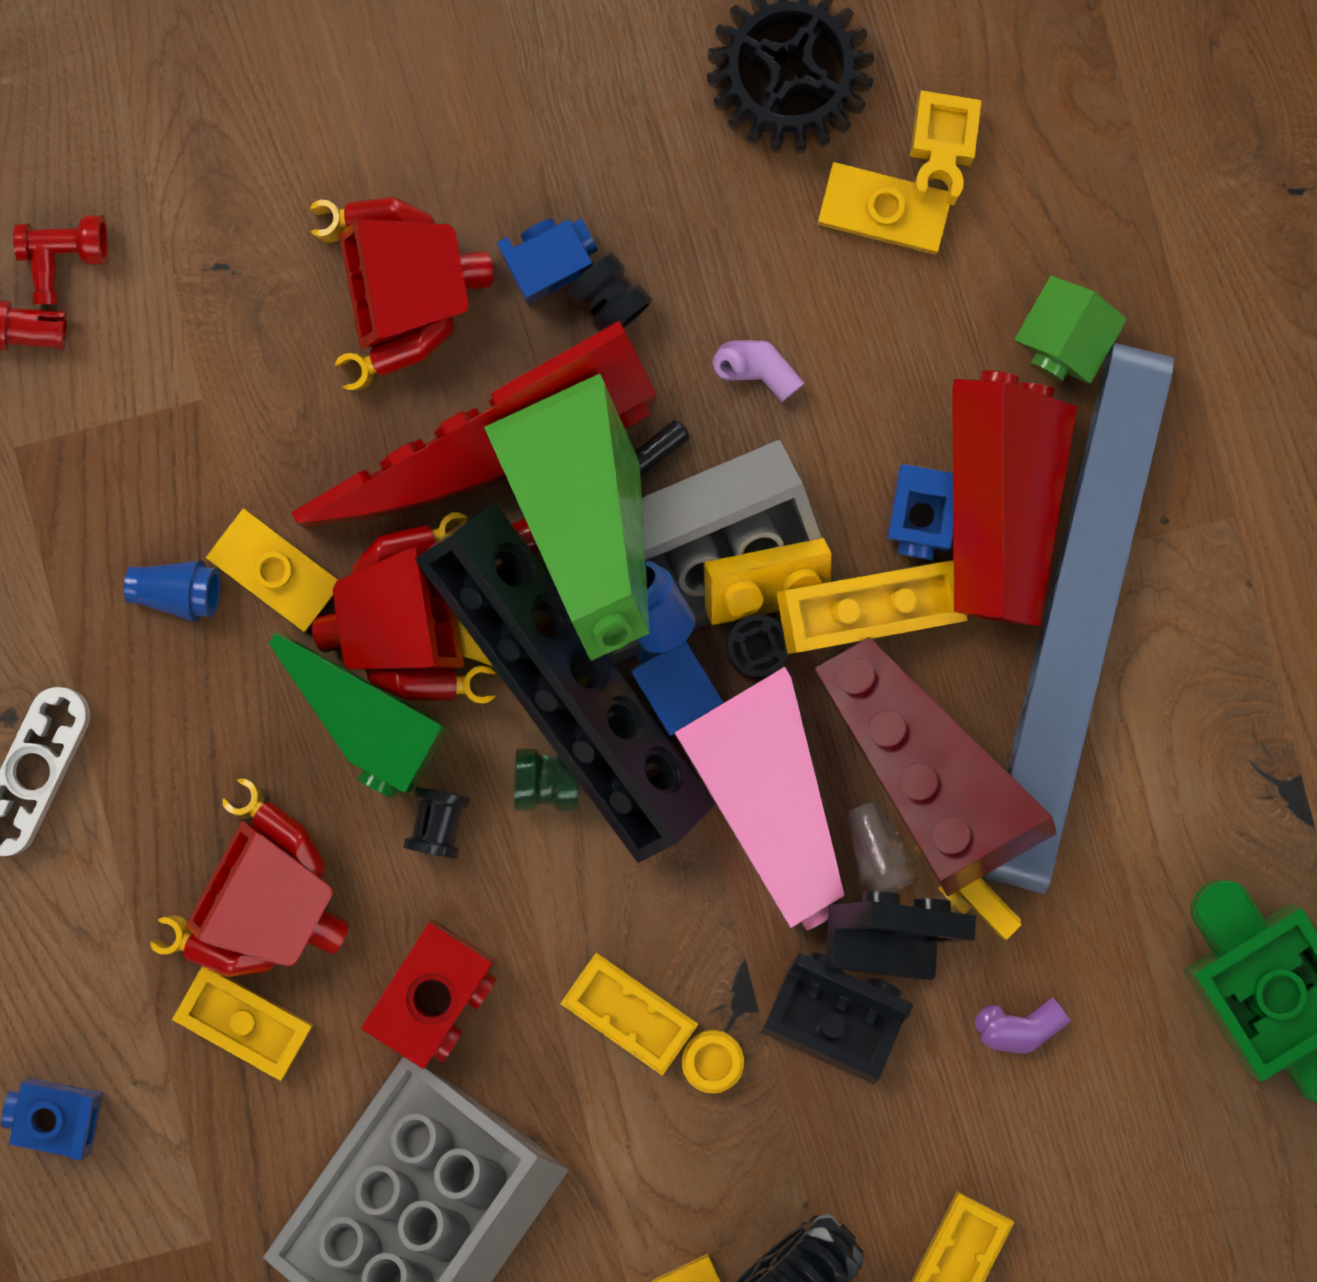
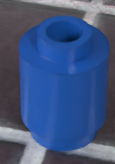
M645 561L650 634L637 639V642L648 652H667L679 647L691 635L695 626V615L669 571L659 567L654 562Z

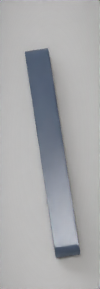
M1115 342L1108 352L1006 771L1053 817L1057 834L984 875L983 880L1043 895L1048 889L1174 367V357Z

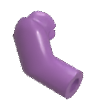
M1052 997L1025 1018L1006 1015L998 1005L987 1006L977 1014L974 1024L975 1029L982 1034L981 1041L990 1049L1027 1054L1037 1049L1071 1023V1020Z

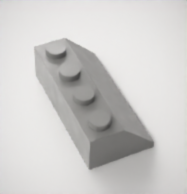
M780 439L642 497L645 561L654 562L659 567L669 571L695 615L693 630L711 623L705 612L704 562L822 538L803 483ZM635 640L618 650L607 653V656L613 664H616L634 656L643 648Z

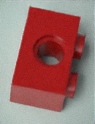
M432 919L423 930L360 1029L422 1069H425L432 1057L444 1063L464 1032L453 1024L466 1004L478 1010L497 980L496 977L488 973L495 959ZM427 980H437L448 988L451 995V1003L445 1012L431 1014L420 1007L417 1001V990L421 983Z

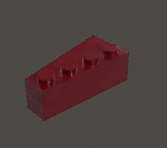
M870 637L815 668L826 693L947 897L1057 834L1053 817Z

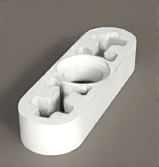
M53 687L38 694L32 702L0 769V818L6 817L15 802L14 800L2 798L6 787L15 796L27 800H36L37 804L33 812L27 806H20L14 819V825L21 829L20 837L7 838L3 844H0V856L19 854L32 844L89 726L91 717L89 705L86 699L73 689ZM64 698L70 701L68 712L76 718L72 727L60 726L55 733L52 742L64 745L59 756L52 748L43 744L30 743L29 739L33 731L40 737H46L52 725V718L44 714L48 704L60 705ZM30 753L43 756L50 767L48 781L44 786L36 790H30L22 786L16 775L19 761Z

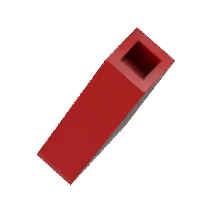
M982 370L980 380L954 378L952 389L954 612L989 621L1041 627L1077 406L1055 399V388L1036 383H1018L1019 376L1011 373Z

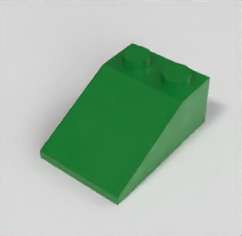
M275 632L269 645L350 763L362 769L357 780L389 798L390 796L395 797L398 790L403 793L414 792L450 727L394 695L373 686L367 680L292 638Z

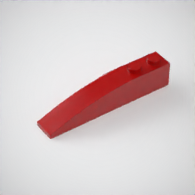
M620 321L490 393L492 399L489 400L491 406L489 409L482 413L479 412L478 408L467 412H458L440 423L441 426L434 431L435 439L426 444L423 439L406 443L379 462L381 469L372 474L368 470L360 471L292 511L291 514L296 523L303 528L366 520L434 505L502 482L507 477L484 427L598 374L601 375L625 431L652 415L647 406L657 401V394Z

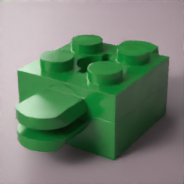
M1214 880L1204 884L1196 891L1190 903V909L1196 926L1212 951L1183 969L1184 973L1248 1076L1262 1083L1285 1068L1301 1095L1317 1103V931L1302 907L1287 904L1264 918L1244 886L1230 880Z

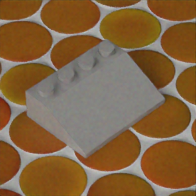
M402 1057L268 1249L263 1259L290 1282H492L569 1169L522 1132L430 1067L426 1066L425 1069H422L407 1058Z

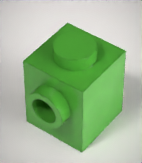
M1050 276L1014 341L1034 356L1030 365L1041 374L1058 382H1063L1066 375L1091 384L1127 318L1095 291Z

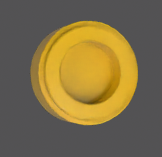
M708 1029L695 1034L686 1043L682 1053V1069L688 1082L696 1089L705 1093H721L733 1087L742 1075L744 1068L743 1052L739 1043L730 1034L717 1029Z

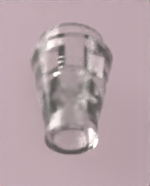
M880 800L866 803L845 814L851 829L861 886L867 885L869 891L894 892L918 880L914 869L918 861L884 812Z

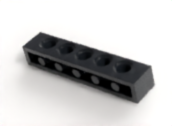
M495 501L456 525L415 558L420 568L637 863L677 844L716 805L607 654L592 661L590 660L554 582Z

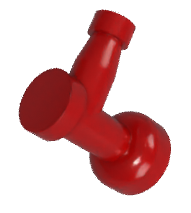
M103 215L84 216L78 222L77 228L32 230L29 223L15 224L13 231L14 253L17 261H30L31 276L35 292H32L33 304H58L57 291H54L56 278L55 254L78 253L80 259L88 265L106 264L108 258V232Z

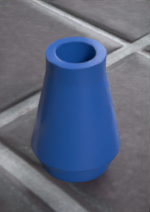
M202 560L149 567L130 566L126 572L124 598L127 603L144 605L193 622H198L201 617H213L218 609L221 594L220 573L217 568L206 567Z

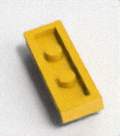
M954 560L776 592L787 654L862 641L868 637L873 639L968 621L967 615L954 612Z

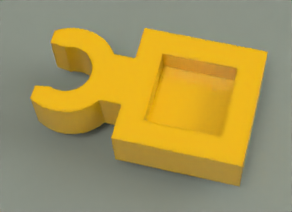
M920 91L916 104L910 157L926 159L927 163L920 168L914 181L913 194L915 199L923 200L928 188V181L939 179L945 182L948 187L947 204H956L964 185L963 175L956 165L970 167L975 158L982 100Z

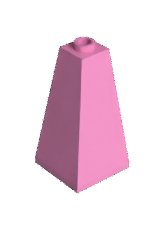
M784 667L676 731L674 734L789 927L792 928L802 922L806 931L828 920L829 905L834 904L833 902L842 898L845 894L792 679Z

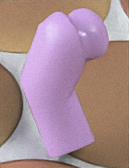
M732 340L721 345L713 357V370L719 378L725 381L762 380L781 403L786 401L805 384L777 349L765 340Z

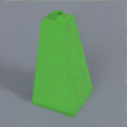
M601 375L593 376L485 426L484 428L590 660L592 661L611 651L618 650L628 643L650 634L640 463Z

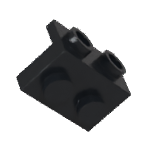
M865 891L862 892V902L829 905L826 965L831 969L918 980H932L936 975L937 943L975 941L976 915L951 912L952 902L947 900L914 899L912 907L900 905V894Z
M811 952L807 956L798 953L787 969L761 1033L875 1084L880 1079L902 1023L909 1017L913 1004L900 998L902 995L901 991L885 981L868 978L864 982L844 973V970L828 968L825 954Z

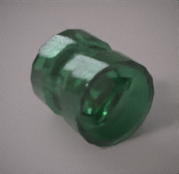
M517 748L514 784L515 810H535L540 804L553 805L558 811L578 812L579 783L557 753L554 756L541 755L536 749Z

